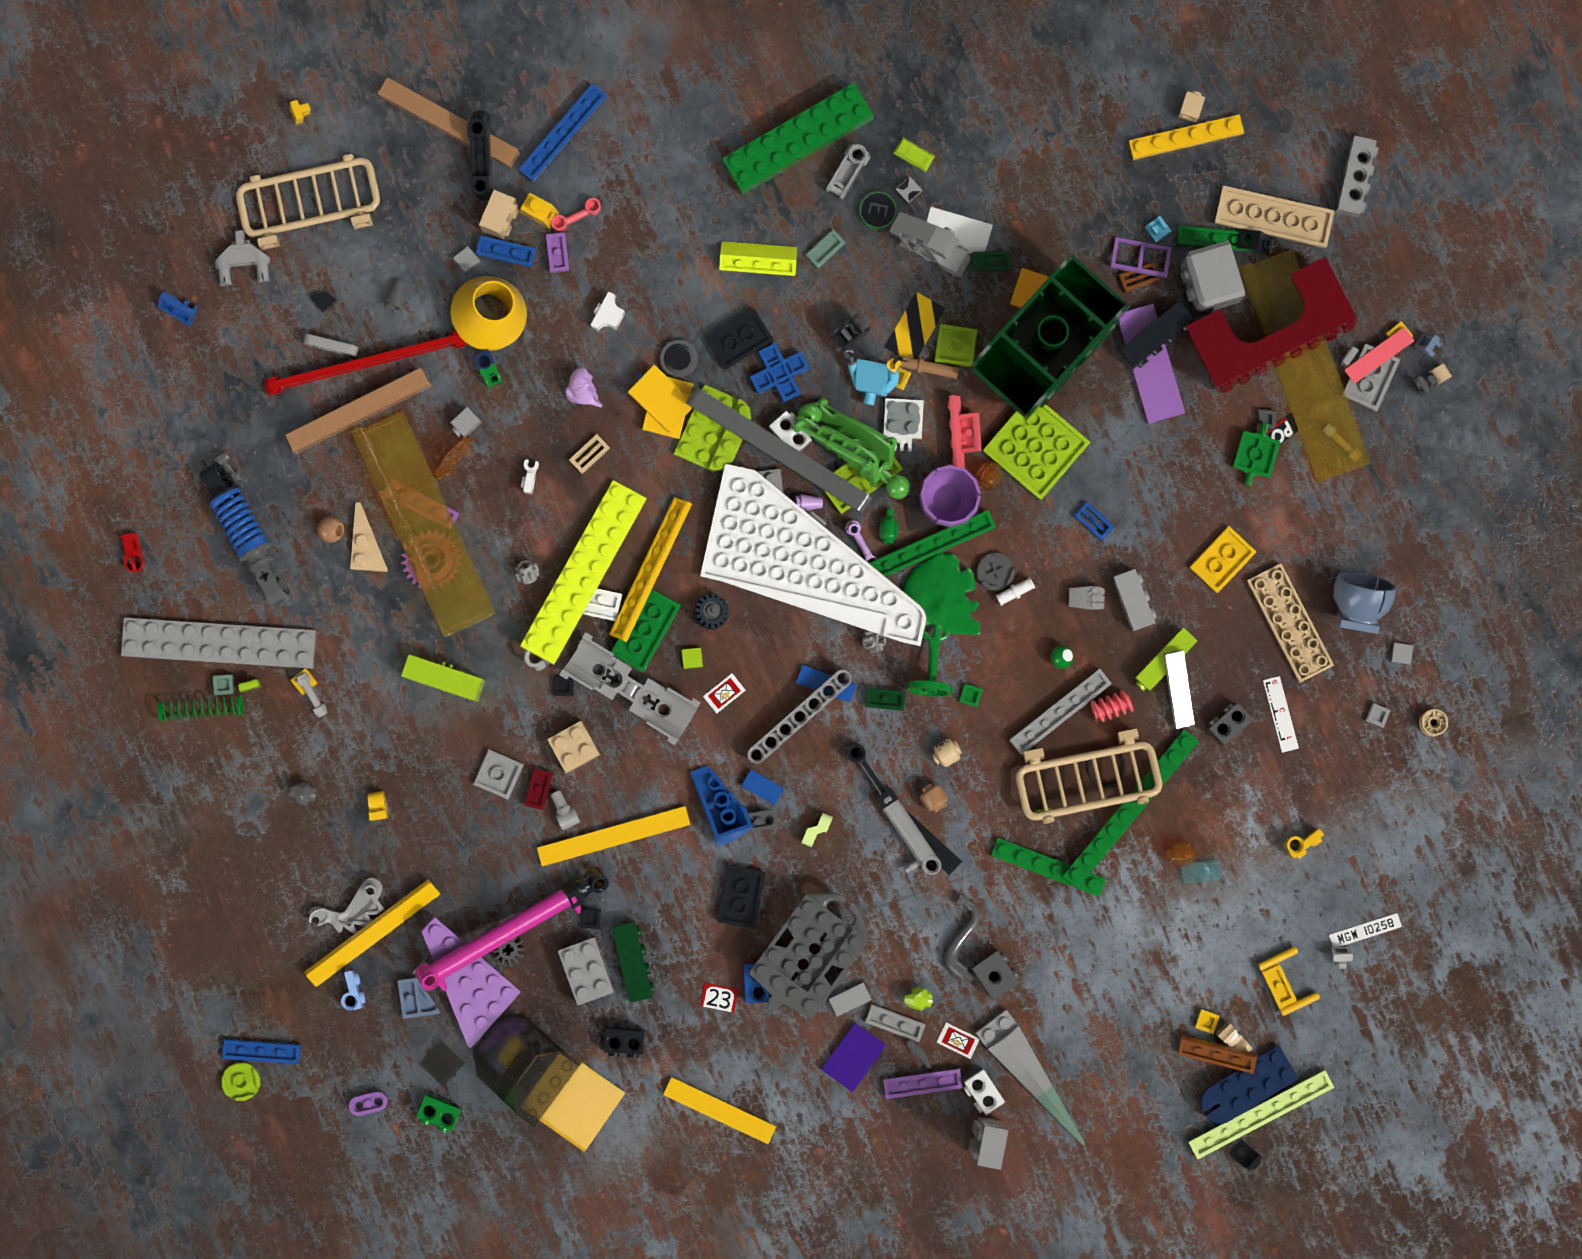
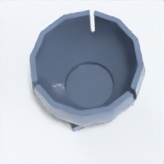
M1357 572L1339 573L1334 584L1333 598L1339 608L1336 616L1339 626L1378 634L1380 628L1378 620L1391 609L1396 598L1397 587L1392 582L1379 578L1376 590L1377 576Z

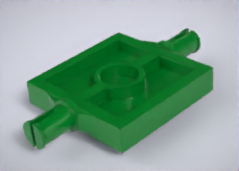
M1262 422L1259 433L1247 431L1242 433L1232 468L1242 470L1247 474L1243 485L1251 487L1254 476L1266 478L1271 476L1281 441L1271 439L1266 435L1270 425L1268 423L1265 425Z

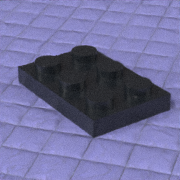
M755 308L705 337L725 371L774 341Z
M727 866L717 922L755 929L766 872Z

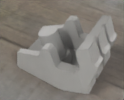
M1093 586L1069 588V607L1084 610L1104 609L1103 602L1105 596L1103 595H1105V589Z

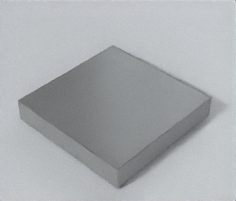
M488 749L473 785L509 800L524 764Z

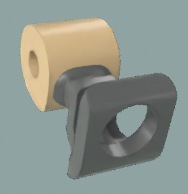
M1443 363L1430 371L1429 376L1426 378L1419 376L1413 382L1420 394L1423 395L1429 391V386L1434 383L1438 386L1452 377V375Z

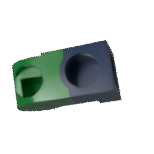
M489 349L473 356L488 388L502 382Z

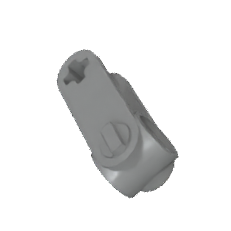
M849 144L844 153L846 156L826 188L827 192H833L840 196L841 200L846 196L863 165L866 167L871 158L869 156L870 153L862 145ZM856 151L863 154V157L859 160L854 159L852 156Z

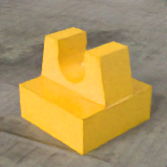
M298 100L290 102L289 108L295 125L303 123L304 116L309 115L311 111L309 104L299 105Z

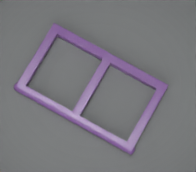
M1118 237L1114 238L1115 242L1110 268L1167 278L1172 247ZM1118 242L1141 246L1138 267L1115 264ZM1145 247L1167 251L1164 272L1142 269Z

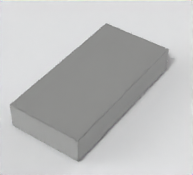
M861 983L829 998V1001L836 1016H839L871 1001V997L864 983Z

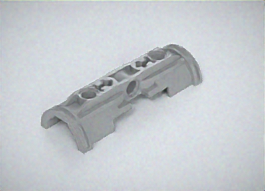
M585 632L574 655L559 675L565 679L571 677L590 690L595 689L611 700L614 699L617 693L633 702L629 711L646 720V724L669 737L667 741L675 745L701 702L694 698L690 701L669 687L666 689L649 678L644 686L628 677L632 669L631 667L613 657L614 654L593 642V636ZM597 664L602 665L604 668V672L601 675L593 673V667ZM607 669L611 670L608 673L611 676L618 675V680L620 681L618 684H610L611 680L607 677L605 681L602 679L606 675ZM648 695H651L650 699L655 703L656 699L660 700V702L656 704L654 711L651 709L653 707L652 704H643V696L647 697ZM660 705H668L669 713L667 715L659 714L658 708Z

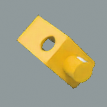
M531 193L527 195L519 209L520 214L548 229L552 227V218L559 214L552 204Z

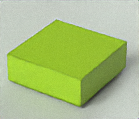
M701 648L682 650L684 669L703 667Z
M255 679L240 683L238 686L240 692H246L260 688L261 684L259 680Z

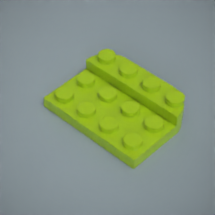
M704 385L703 391L751 420L750 408L743 400ZM694 409L674 455L710 471H722L725 464L732 465L743 439Z

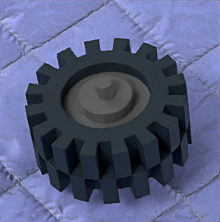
M707 594L695 604L693 617H696L695 622L699 623L701 628L705 627V630H715L728 620V614L730 613V610H728L729 605L725 603L726 600L724 598H720V595Z

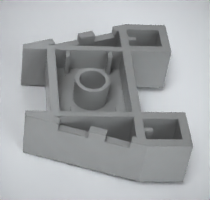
M900 212L889 231L901 239L899 244L901 247L924 257L923 259L928 262L931 260L937 263L939 268L961 278L971 260L966 248L960 245L955 247L958 238L955 236V231L948 227L943 229Z

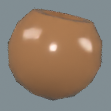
M328 516L318 523L317 532L323 541L334 543L343 536L344 526L338 518Z

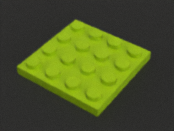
M1045 405L1042 409L1039 408L1028 420L1024 419L1016 411L982 452L1041 501L1090 444V441L1050 407Z

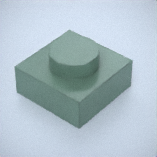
M233 675L213 676L215 696L235 694Z

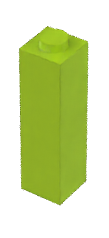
M1182 628L1134 678L1137 681L1135 684L1142 691L1145 689L1150 691L1166 675L1163 654L1183 650L1185 655L1197 640L1185 628Z

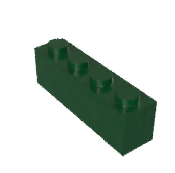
M632 922L612 927L629 1002L633 1003L653 998L652 993L656 992L653 981L649 982L648 978L651 970L649 963H645L643 957L647 954L645 945L640 944L639 937L642 936L640 925L636 926V923Z

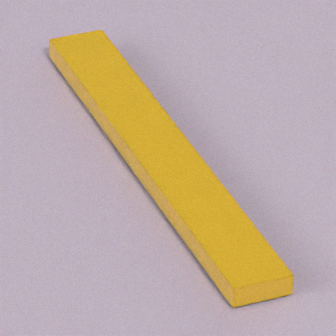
M677 497L673 498L609 633L612 637L627 642L692 505L690 502Z
M686 806L538 847L537 850L541 865L546 866L691 824Z
M429 879L307 969L304 972L305 975L317 987L440 895L439 891Z

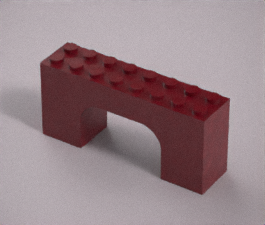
M1326 257L1291 274V282L1304 305V312L1297 322L1257 342L1246 343L1236 338L1221 309L1186 326L1187 332L1218 393H1227L1233 389L1232 386L1238 383L1243 385L1250 381V377L1256 374L1257 376L1264 375L1268 372L1267 369L1273 366L1275 368L1285 364V360L1289 358L1296 359L1303 355V351L1307 349L1310 351L1320 346L1319 343L1325 340L1330 342L1338 337L1337 334L1343 331L1348 333L1355 329L1357 317Z

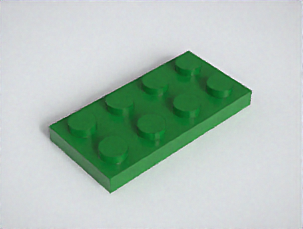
M651 590L627 642L618 639L611 653L614 654V657L644 673L681 605Z

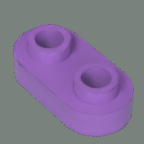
M380 1091L356 1096L350 1101L349 1110L356 1116L378 1112L386 1108L388 1098L386 1094ZM376 1098H381L382 1103L380 1105L375 1103ZM357 1102L363 1104L362 1109L356 1107Z

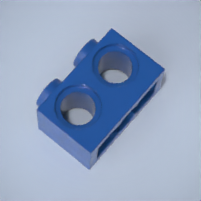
M756 963L744 964L746 1003L769 1002V998L772 995L749 974ZM756 987H761L765 993L763 997L757 998L754 996L753 990Z

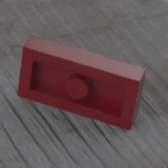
M534 768L524 806L544 811L553 773Z

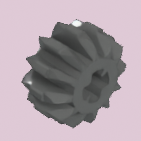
M516 937L500 946L499 949L493 950L492 952L494 953L499 952V955L495 956V960L502 957L501 965H504L507 960L508 966H512V959L518 964L519 960L516 956L524 957L519 951H524L525 947L518 946L523 943L522 939L516 943ZM507 944L514 948L510 955H507L508 952H504Z

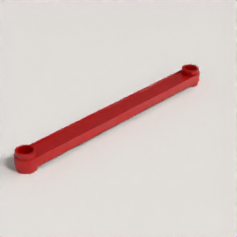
M453 331L448 337L283 379L279 377L268 378L264 380V385L268 396L282 393V389L451 346L454 349L462 348L468 344L459 337L457 331Z

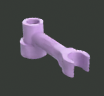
M856 520L847 521L845 531L855 538L865 557V561L868 562L871 558L877 560L870 552L867 544H865L860 533V524ZM852 526H856L855 531L850 530Z

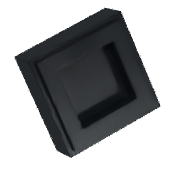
M554 677V696H574V679L571 677L568 679Z
M582 908L581 928L600 929L602 910Z

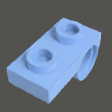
M354 970L345 972L349 992L343 995L341 1004L347 1010L363 1008V1003H366L364 993L360 992L358 987L361 984L359 975ZM349 995L354 996L356 999L354 1006H349L346 1002Z

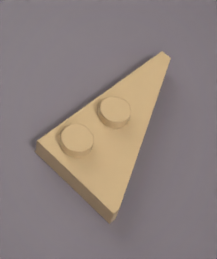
M356 502L350 569L388 572L361 503Z

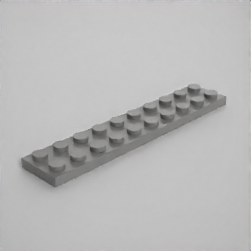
M124 618L121 656L314 669L316 630Z

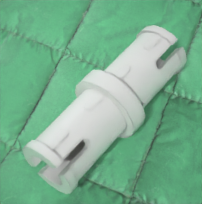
M1029 577L1017 585H1011V588L997 594L996 597L1002 606L1014 598H1020V595L1034 589L1035 586Z

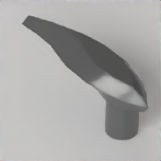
M906 1040L911 1054L921 1061L927 1069H930L931 1065L924 1050L916 1042Z

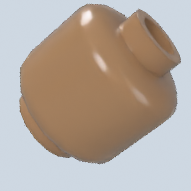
M930 783L921 789L923 793L920 795V800L927 811H934L936 813L947 805L948 796L940 785L933 786Z

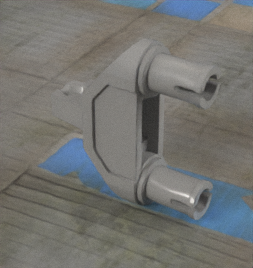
M243 230L235 231L236 241L232 242V245L215 262V267L219 270V286L232 285L230 275L232 267L247 265L257 266V282H269L268 265L270 264V257L251 245L250 240H245V232Z

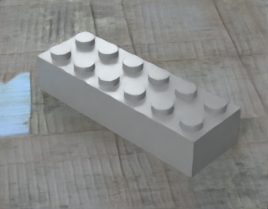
M978 1116V1119L973 1121L972 1131L974 1139H970L968 1151L977 1165L1001 1170L1008 1129L1000 1120Z

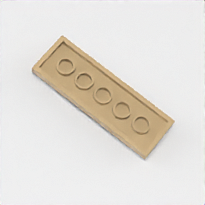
M1223 186L1214 224L1240 230L1262 231L1271 237L1326 249L1335 211Z

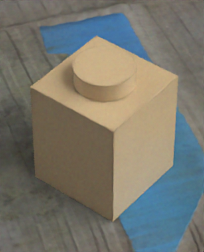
M1187 91L1178 117L1197 122L1205 97L1201 96L1200 92Z

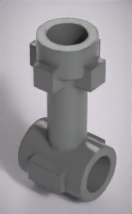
M225 450L219 451L214 454L212 461L214 463L218 462L229 476L228 480L234 486L242 480L239 471L235 472L228 463L231 459Z

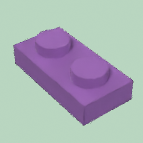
M565 232L547 234L550 273L570 271Z

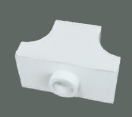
M608 292L603 303H599L594 311L596 316L591 323V328L596 331L606 326L617 330L625 315V311L616 306V296Z

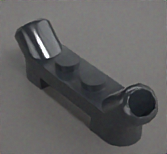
M480 110L472 113L471 121L467 127L468 138H470L472 170L470 185L477 199L485 201L490 200L494 190L490 143L491 116L488 112Z

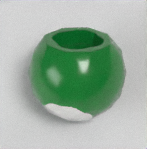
M1059 645L1052 649L1051 662L1054 667L1065 669L1072 664L1074 655L1071 648Z

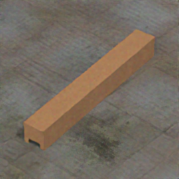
M386 78L380 91L377 92L381 99L470 147L467 129L468 121L390 78ZM490 134L491 159L512 170V166L520 154L518 152L519 149Z
M419 368L285 436L292 448V452L296 455L432 387L422 368Z

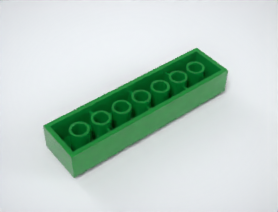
M852 83L722 158L723 164L741 195L872 121L874 115L856 84Z

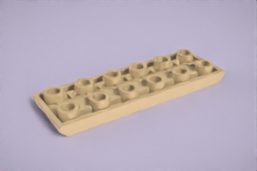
M1281 563L1247 580L1299 683L1334 666Z

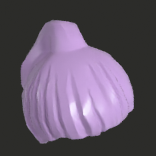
M584 367L577 368L572 373L569 385L565 391L566 396L573 403L602 407L598 400L596 388L592 383L593 377Z

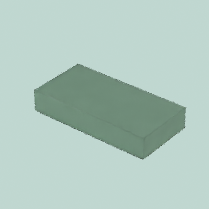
M832 229L805 256L819 269L846 242Z

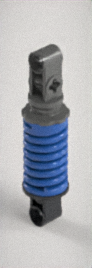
M218 462L201 471L200 477L212 496L207 503L216 512L215 516L219 518V523L222 524V529L226 531V536L230 537L229 541L233 544V549L236 550L239 561L248 562L250 572L253 571L266 599L271 604L290 594L289 588L276 568L273 556L268 552L272 545L265 539V533H261L263 529L257 527L259 522L253 521L256 517L254 514H251L252 509L247 508L249 504L247 501H244L245 496L241 493L240 485H231L225 470Z

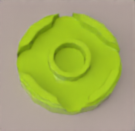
M237 1062L230 1065L222 1076L224 1093L236 1101H245L252 1098L258 1092L261 1085V1077L258 1070L246 1062Z

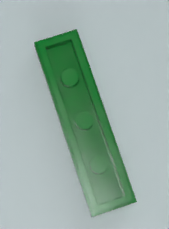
M1178 226L1177 246L1204 248L1229 240L1232 250L1253 252L1250 249L1237 248L1240 231ZM1249 234L1244 237L1243 242L1245 245L1252 242V235Z

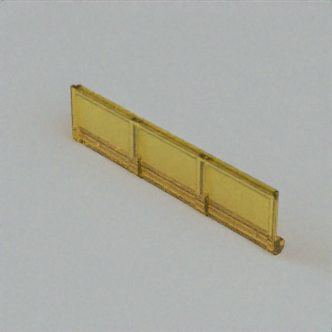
M1293 249L1254 264H1245L1239 268L1264 337L1297 322L1304 312V305L1291 282V274L1300 270ZM1326 340L1319 343L1320 346L1311 351L1307 349L1302 352L1303 355L1296 359L1289 358L1285 360V364L1276 368L1317 483L1326 482L1328 479L1371 464Z
M404 411L369 427H359L351 432L443 637L450 636L495 615L493 606Z

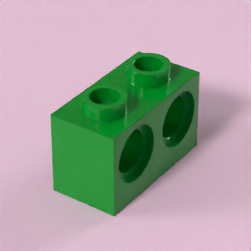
M426 1094L416 1117L420 1118L419 1122L429 1126L431 1123L438 1126V1130L448 1133V1131L455 1129L463 1108ZM426 1106H432L435 1109L433 1116H428L425 1113ZM444 1113L452 1115L453 1121L451 1123L443 1121Z

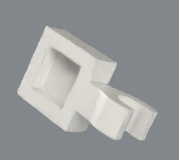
M526 459L524 467L528 473L526 477L522 478L521 488H524V493L532 495L539 463L536 461L535 466L529 468V460Z

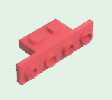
M950 395L948 409L951 416L949 427L952 431V438L950 440V445L953 449L952 466L965 469L964 453L982 451L979 413L961 414L960 396Z

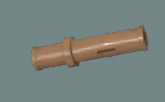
M902 357L900 368L915 370L920 374L925 372L957 379L959 367L924 361L923 358Z

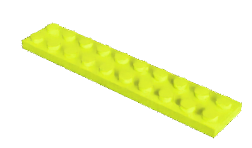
M614 480L612 481L521 643V648L555 665L647 498Z

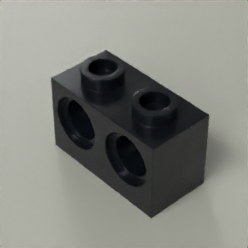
M606 1028L604 1052H608V1056L620 1057V1053L628 1054L627 1057L639 1058V1055L644 1053L645 1030ZM613 1037L620 1040V1046L617 1048L611 1047L609 1043ZM635 1038L639 1041L640 1045L637 1049L630 1048V1039Z

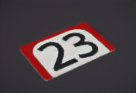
M705 983L700 1005L734 1012L738 989Z

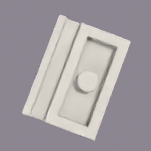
M597 589L583 614L616 621L622 594Z

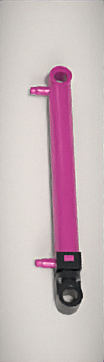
M592 867L585 872L584 878L575 881V884L572 879L560 885L561 890L435 962L418 966L415 970V977L425 990H432L439 986L442 991H445L447 986L444 978L571 906L576 913L580 914L582 912L581 904L585 903L582 896L586 898L592 892H604L609 886V880L599 868Z

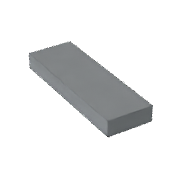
M871 1004L865 1019V1023L916 1042L920 1041L926 1025Z

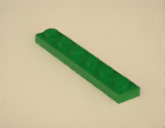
M997 838L991 854L992 857L1074 887L1062 877L1071 865ZM1090 873L1078 889L1100 897L1106 879Z

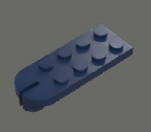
M1276 1045L1257 1057L1254 1074L1236 1070L1208 1087L1200 1098V1112H1205L1214 1105L1219 1104L1216 1109L1203 1114V1116L1213 1123H1227L1299 1078L1281 1047Z

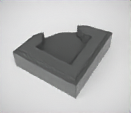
M1258 409V418L1261 424L1262 422L1265 425L1268 423L1270 424L1268 429L1275 431L1277 411Z

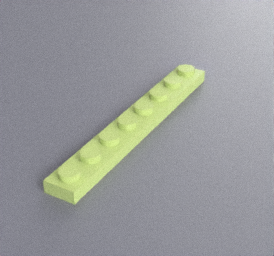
M1323 1070L1250 1108L1233 1120L1220 1124L1191 1139L1188 1143L1196 1158L1200 1159L1333 1089L1334 1086L1326 1070Z

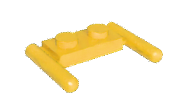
M1292 947L1258 963V967L1282 1016L1320 998L1319 993L1315 992L1297 1001L1279 962L1297 954L1298 949L1296 947Z

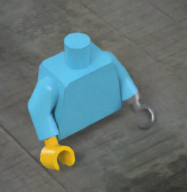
M846 349L844 355L848 358L847 364L853 385L857 391L865 393L863 404L874 406L876 395L886 397L887 393H890L898 384V368L902 365V362L899 360L894 364V358L889 360L887 364L861 359L856 360V358L847 353H854V350Z

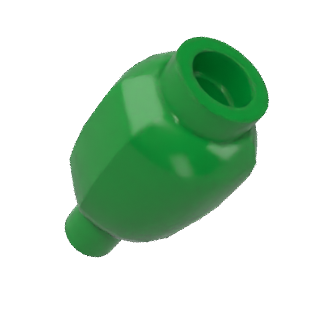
M886 509V517L880 522L879 537L882 539V544L891 545L898 536V522L893 517V509Z

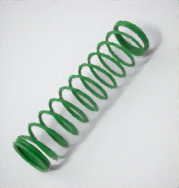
M237 695L236 714L233 706V698L232 696H230L231 708L230 714L228 715L225 705V697L223 696V711L222 715H220L217 704V697H215V714L213 716L210 709V700L209 698H207L208 710L207 715L205 716L202 708V699L200 698L199 717H197L194 707V699H192L191 718L189 717L187 711L186 699L184 700L185 712L183 718L181 717L179 710V701L177 700L176 719H174L171 701H169L168 720L165 716L164 703L163 701H159L157 705L158 718L160 722H163L164 720L169 721L170 717L172 716V719L176 721L179 715L181 720H184L187 714V717L191 720L194 714L195 717L199 719L201 717V713L204 718H207L209 712L210 715L214 718L217 712L218 715L222 717L224 715V711L226 715L229 717L232 713V710L235 716H242L243 699L241 695Z

